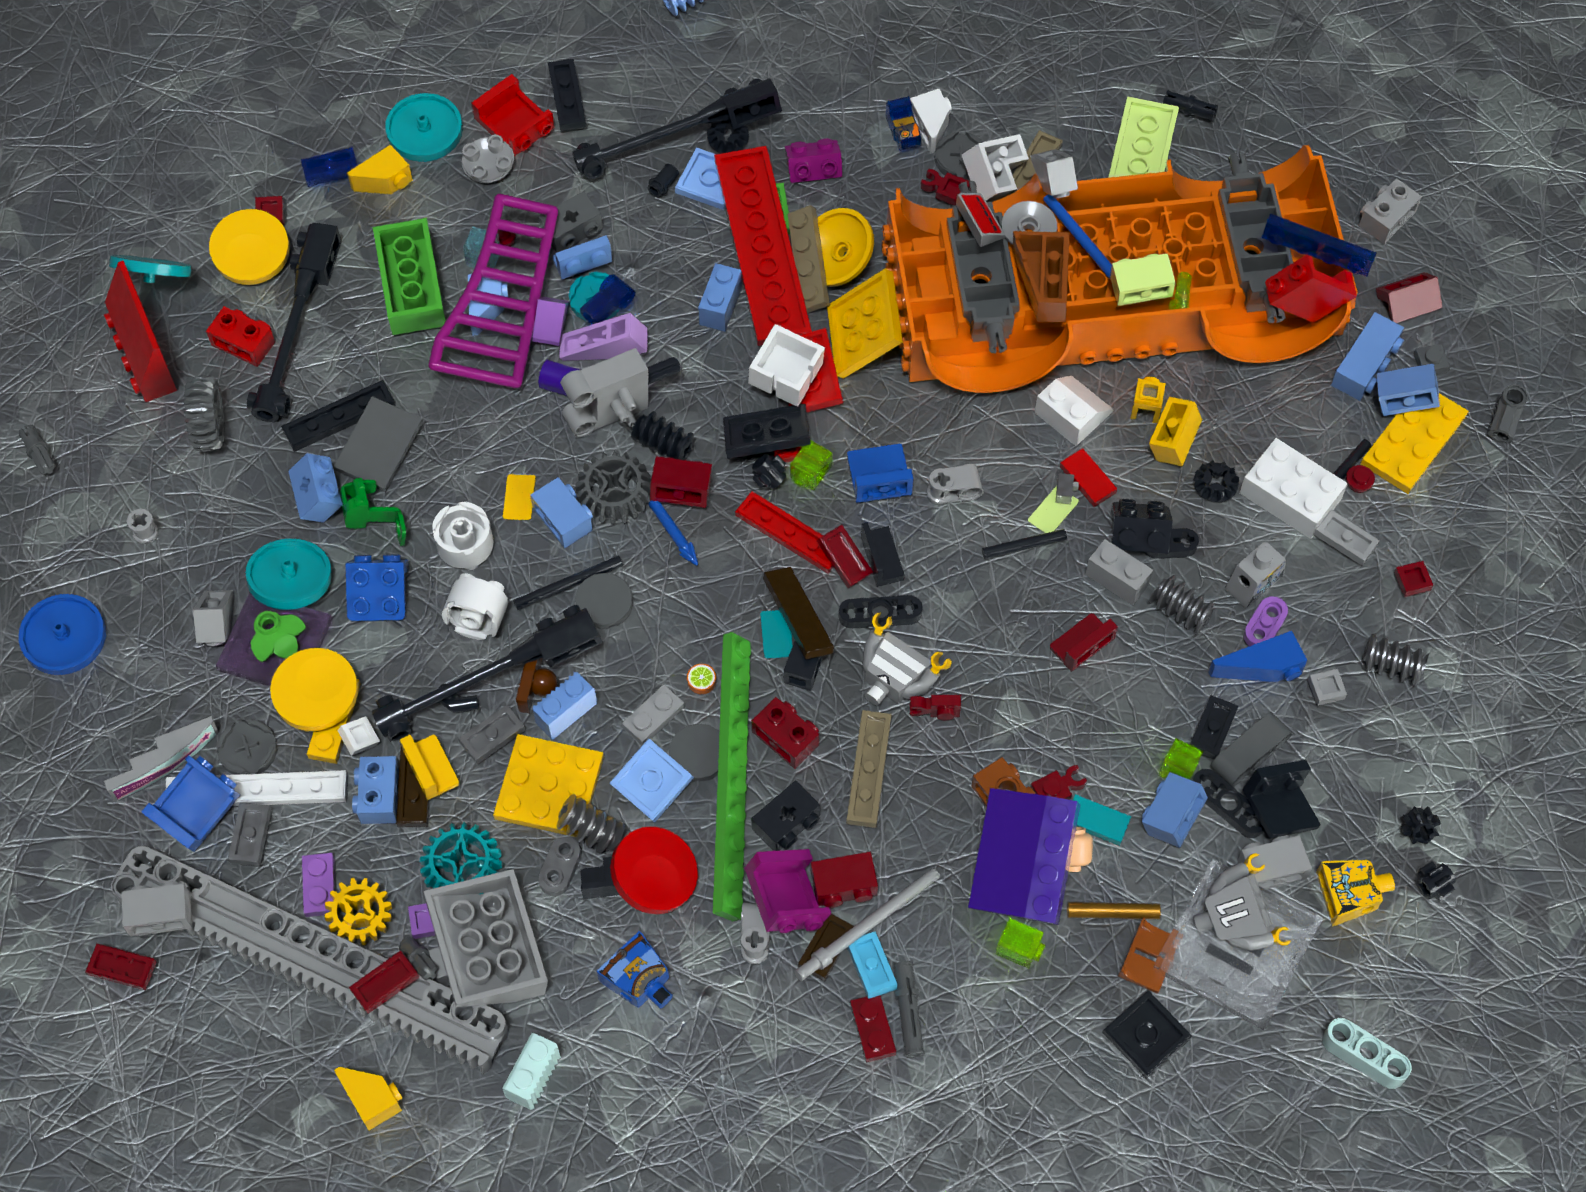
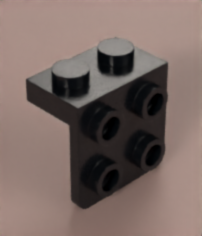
M1119 499V502L1112 503L1114 517L1112 544L1126 551L1169 554L1173 520L1170 508L1165 506V503L1148 501L1147 504H1136V501L1132 499Z

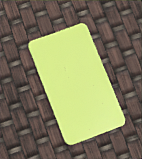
M1057 486L1028 518L1031 524L1045 533L1055 531L1079 502L1077 498L1072 496L1071 504L1055 503Z

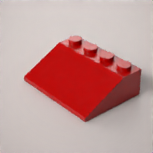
M122 260L117 264L105 300L109 313L104 314L110 330L116 329L117 334L113 335V339L118 351L124 350L126 354L121 359L127 373L132 371L134 374L130 382L135 393H142L145 402H149L173 393L177 389L132 279Z

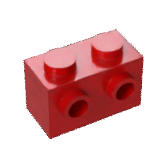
M223 306L206 330L211 346L256 367L260 365L275 343L271 327L262 320L255 321L247 317L242 311L238 309L231 310Z

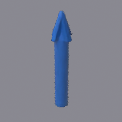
M651 500L648 505L681 552L679 555L694 565H698L693 543H688L659 501Z

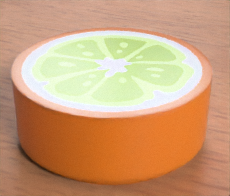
M696 664L691 667L687 673L688 687L696 694L711 692L716 686V673L714 669L707 664Z

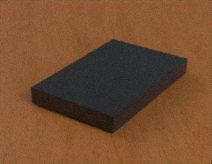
M799 404L798 407L792 405L723 417L727 459L811 445L806 404Z

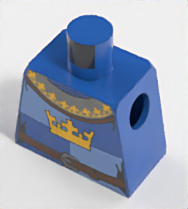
M640 931L597 970L598 980L603 985L637 1008L650 999L661 1009L673 997L663 986L669 979L668 969Z

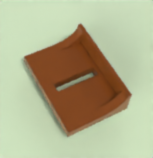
M1143 917L1118 977L1158 994L1181 938L1151 925ZM1139 950L1163 962L1159 964L1134 952Z

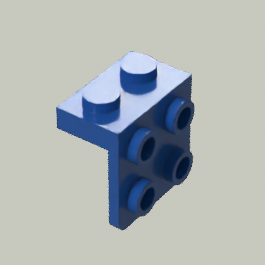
M399 554L383 555V560H372V555H355L354 560L345 563L347 617L349 620H402L405 617V573L409 571L408 559H401Z

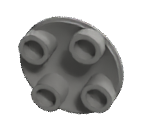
M496 134L480 138L463 147L462 168L465 174L476 182H496L504 178L513 167L514 153L512 148L509 147L508 143L504 142L501 136Z

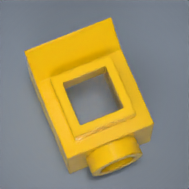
M1155 377L1138 378L1130 419H1136L1139 408L1154 411L1152 423H1158L1166 383H1161Z

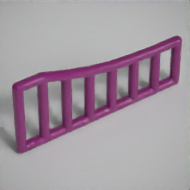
M504 194L495 195L487 231L474 271L462 296L434 338L428 364L431 370L512 388L521 387L534 329L538 299H540L558 216V208L556 206ZM508 206L547 215L544 228L501 219L503 207ZM498 230L541 239L539 253L495 243ZM491 254L536 263L534 276L531 277L487 267ZM482 277L529 287L531 290L529 300L523 301L478 291L477 288ZM472 300L526 312L523 326L464 314ZM458 323L520 337L518 351L450 337L449 335ZM448 347L515 362L513 374L509 376L441 361L443 349Z

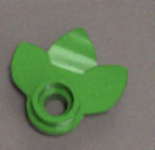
M272 611L260 613L254 621L256 634L251 640V649L256 659L264 662L273 653L280 658L287 659L298 652L299 647L295 636L306 629L303 621L292 614L280 616ZM267 624H274L272 628L264 629Z

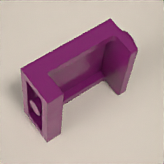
M809 849L757 852L744 869L766 932L779 931L780 933H788L799 929L814 931L821 928L823 922L831 915L829 907L819 908L805 868L813 860Z

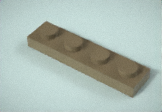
M812 205L787 214L793 257L807 313L830 305L816 208Z
M862 710L846 824L872 828L877 826L892 714Z

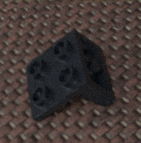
M1306 760L1257 768L1242 789L1270 838L1316 830L1321 825L1300 789L1304 779L1311 770Z

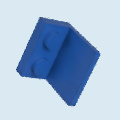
M902 444L847 452L856 503L912 495L913 474L912 469H907Z

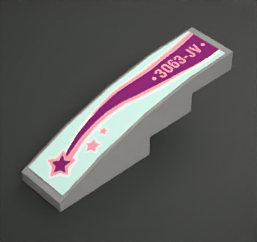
M212 716L154 738L157 749L129 759L133 770L104 781L113 801L116 802L150 786L184 764L188 755L191 757L196 755L219 733Z

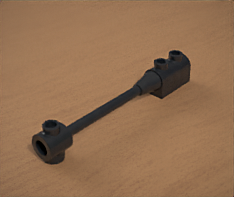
M770 78L763 81L761 79H753L747 87L739 90L736 88L727 89L723 96H720L718 100L695 115L600 150L597 142L591 145L589 143H581L575 151H572L575 164L581 177L586 176L589 179H596L603 174L604 168H606L605 159L701 123L703 125L728 120L733 129L781 112L782 108L778 91Z
M312 223L308 226L307 232L300 231L298 233L297 246L301 248L300 254L293 253L290 259V269L294 270L295 299L268 384L259 385L257 393L249 392L247 397V408L251 409L252 415L259 420L276 422L279 416L287 417L291 405L290 395H286L279 386L304 304L316 284L329 285L341 245V237L337 226Z
M573 605L563 611L565 618L555 623L552 618H546L536 624L538 631L534 632L531 637L513 649L509 655L405 705L400 698L394 700L392 695L378 699L376 701L378 708L372 710V714L384 737L387 736L389 741H396L406 737L411 733L409 727L412 724L410 715L513 665L518 666L544 658L551 668L603 643L587 608L581 610L579 605Z

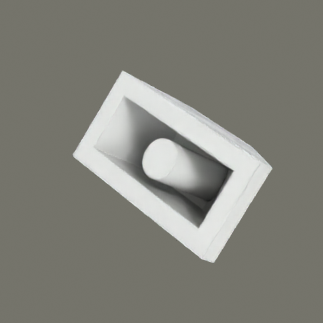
M940 89L910 98L909 115L913 116L918 126L919 134L930 154L936 151L937 143L942 139L948 126L949 113L952 112L949 99L943 97Z

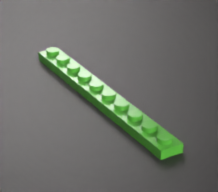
M730 632L723 635L713 914L733 922L741 920L743 903L751 648L750 641Z

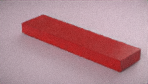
M753 491L749 493L735 511L736 517L827 574L834 568L817 542L823 536L822 534Z

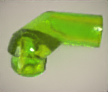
M1187 272L1178 274L1175 299L1169 303L1170 310L1189 308L1192 276Z

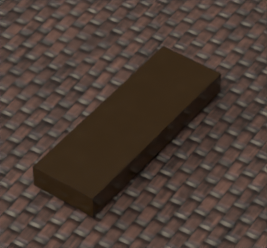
M401 746L396 824L397 827H428L429 800H427Z

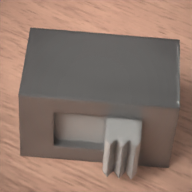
M1058 474L1055 503L1071 504L1073 491H1078L1079 482H1074V475Z

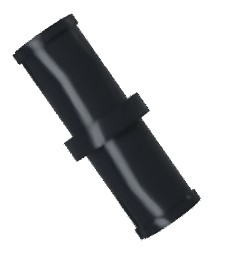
M1167 90V96L1164 97L1163 104L1178 106V111L1184 112V115L1189 117L1195 115L1212 122L1215 119L1214 116H1216L1218 105L1197 100L1196 96L1193 95L1188 97Z

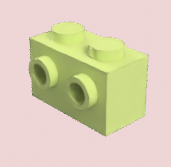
M1168 253L1161 255L1150 254L1144 258L1132 260L1126 258L1112 263L1110 278L1118 306L1173 297L1175 279Z

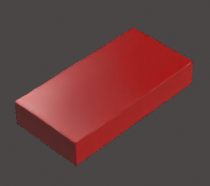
M1083 448L1060 462V468L1065 474L1074 475V482H1079L1078 489L1093 507H1096L1117 493V487Z

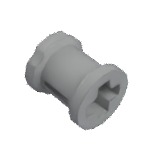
M136 509L128 515L127 526L133 531V537L136 542L145 544L156 540L158 537V527L153 522V517L148 510Z

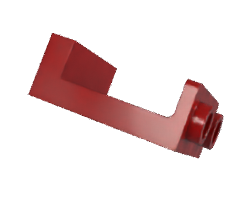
M513 74L471 102L474 119L491 135L501 136L504 142L508 143L509 147L512 148L514 157L521 151L527 150L535 141L542 136L548 135L555 128L553 113L549 109L543 112L520 90L519 80Z
M1309 255L1303 256L1265 281L1270 305L1313 323L1357 297L1351 272L1343 270L1333 277L1315 270L1313 259Z

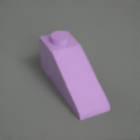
M631 313L564 333L560 341V359L562 361L609 359L634 348L637 349L639 354L647 352V327Z

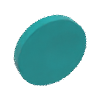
M431 93L415 94L402 99L390 110L385 123L389 144L402 157L417 162L433 161L446 156L458 145L463 133L462 119L457 107L447 98Z
M110 255L109 267L116 268L118 262L123 260L128 271L144 273L143 282L155 283V275L191 276L192 265L147 257Z
M301 539L276 540L262 546L250 557L246 566L247 586L252 596L268 607L282 610L302 608L316 602L329 588L331 582L330 561L320 547L309 541Z

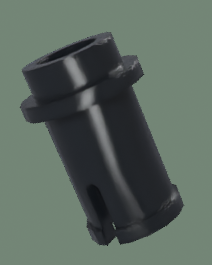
M665 164L658 175L649 180L648 191L655 197L665 195L668 186L679 175L677 168L672 164Z

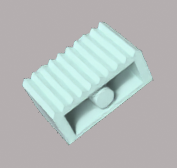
M531 1033L502 1088L507 1099L530 1110L535 1108L534 1104L538 1103L537 1098H540V1093L544 1092L542 1087L546 1086L545 1082L549 1081L548 1076L552 1075L551 1071L555 1070L554 1065L558 1064L557 1059L561 1058L556 1043Z

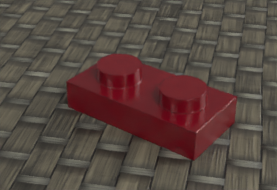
M881 995L870 999L866 996L850 1000L851 1011L866 1063L895 1056L896 1048Z

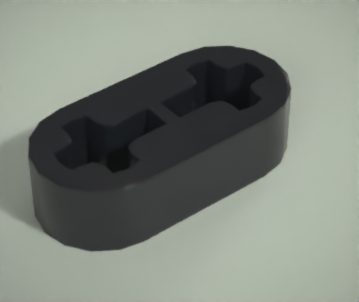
M1188 528L1172 529L1169 554L1145 553L1155 559L1190 557L1197 550L1199 537L1195 531ZM1181 539H1186L1187 543H1190L1189 547H1184Z

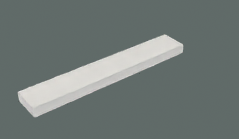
M346 770L226 775L237 784L234 790L240 794L232 806H239L240 803L281 805L347 802L348 774ZM166 777V788L175 777Z

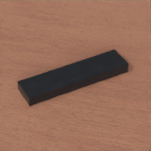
M381 380L282 425V430L293 451L296 452L357 424L372 396L396 406L384 381Z

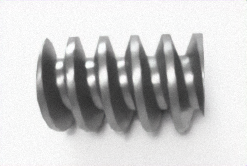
M1175 575L1167 580L1164 579L1150 596L1149 602L1152 603L1158 599V609H1163L1168 605L1166 614L1172 616L1177 612L1176 621L1181 623L1187 619L1185 628L1191 629L1196 626L1195 635H1198L1213 614L1214 602L1211 601L1206 606L1202 605L1205 596L1201 595L1194 599V588L1185 593L1183 590L1186 583L1183 581L1175 586Z
M1371 634L1362 662L1366 661L1367 671H1370L1375 664L1378 665V674L1380 675L1388 668L1389 676L1392 679L1397 672H1400L1401 682H1405L1410 675L1412 676V685L1416 686L1423 675L1429 653L1423 659L1422 649L1417 648L1411 655L1410 645H1405L1400 651L1398 641H1394L1388 647V638L1383 637L1377 644L1376 634Z
M574 793L563 804L556 825L557 829L560 830L568 824L566 833L569 836L578 830L576 840L579 842L588 836L586 846L589 848L598 842L596 847L597 853H602L606 848L609 851L614 849L620 842L625 830L624 823L616 822V819L612 816H606L603 810H596L593 804L586 805V801L583 798L576 799Z

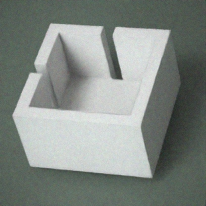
M775 324L749 367L748 383L770 394L775 390L776 397L798 407L809 389L810 382H813L823 364L825 347Z

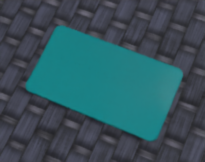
M780 610L762 611L760 616L764 657H789L793 646L792 634Z

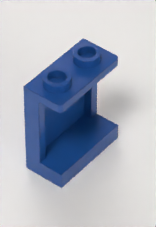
M188 755L185 759L187 764L158 800L154 804L148 803L142 810V813L186 848L195 852L239 798L240 794L234 790L237 784L224 774L218 778L211 772L214 767L200 755L196 760Z

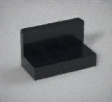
M868 522L862 523L861 540L870 568L873 571L872 574L876 586L879 587L903 581L905 574L889 526L870 530Z

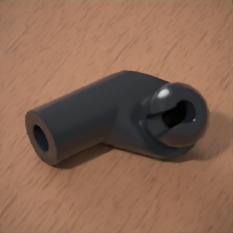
M455 693L439 701L453 713L479 709L477 695L460 697Z

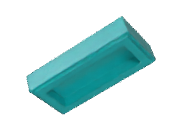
M1075 794L1073 801H1078L1080 804L1077 826L1084 827L1086 833L1120 846L1131 816Z

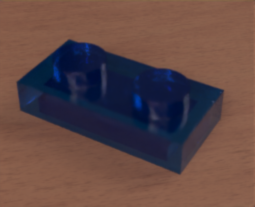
M353 147L301 160L308 187L348 177L347 172L358 166Z

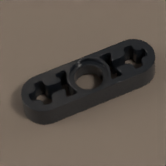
M912 595L847 599L840 604L838 613L839 621L844 627L850 629L874 627L872 624L874 616L872 610L877 606H883L887 608L889 613L883 618H878V623L881 626H885L888 617L892 619L891 626L912 625L917 623L922 616V603L917 597ZM907 605L911 606L913 614H907L905 610ZM893 606H897V616H893ZM864 608H867V618H864ZM849 609H854L855 618H849Z
M1199 770L1194 775L1192 781L1201 784V781L1205 782L1208 779L1212 782L1210 787L1204 788L1208 797L1205 804L1247 838L1260 836L1264 828L1248 799L1213 770ZM1219 788L1222 789V790L1218 793L1216 799L1212 798L1213 795H1214V792L1217 793V791H1218ZM1224 797H1231L1236 801L1237 807L1234 810H1227L1222 807L1220 800ZM1243 807L1245 809L1243 815L1241 814L1239 819L1236 818ZM1257 819L1256 826L1248 827L1246 825L1248 820Z

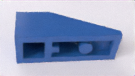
M1289 631L1212 660L1208 673L1210 677L1266 682H1278L1283 679L1291 681L1302 674L1307 658L1293 632Z

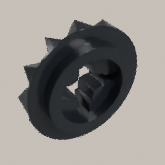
M728 120L711 123V127L707 130L708 143L715 151L720 153L742 150L749 140L748 127L741 126L733 129ZM730 129L732 134L725 141L724 134Z
M1212 460L1208 464L1202 463L1195 472L1194 487L1197 493L1208 501L1225 502L1237 493L1239 477L1236 475L1235 469L1227 466L1225 461L1215 463ZM1212 476H1214L1215 478L1223 477L1221 482L1222 485H1220L1218 482L1210 484L1213 478Z

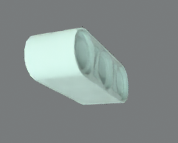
M1345 1018L1334 1019L1323 1033L1322 1043L1330 1053L1386 1088L1396 1089L1400 1087L1411 1073V1063L1405 1055ZM1332 1031L1342 1032L1346 1041L1336 1040L1332 1035ZM1360 1048L1369 1049L1373 1054V1059L1364 1058L1360 1053ZM1387 1066H1396L1400 1070L1401 1076L1396 1077L1390 1074Z

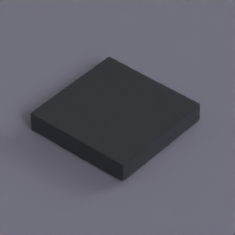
M1149 990L1103 1030V1034L1146 1079L1192 1037Z

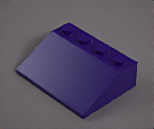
M990 788L968 908L1059 925L1080 811L1078 801Z

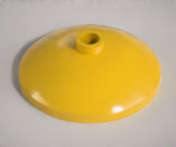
M836 208L823 213L817 218L826 282L829 287L843 285L857 277L868 264L874 248V233L869 221L853 209Z

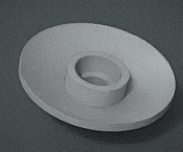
M1023 201L1007 209L1002 218L1001 228L1005 238L1013 245V231L1031 229L1033 232H1057V220L1054 213L1047 206L1034 201Z

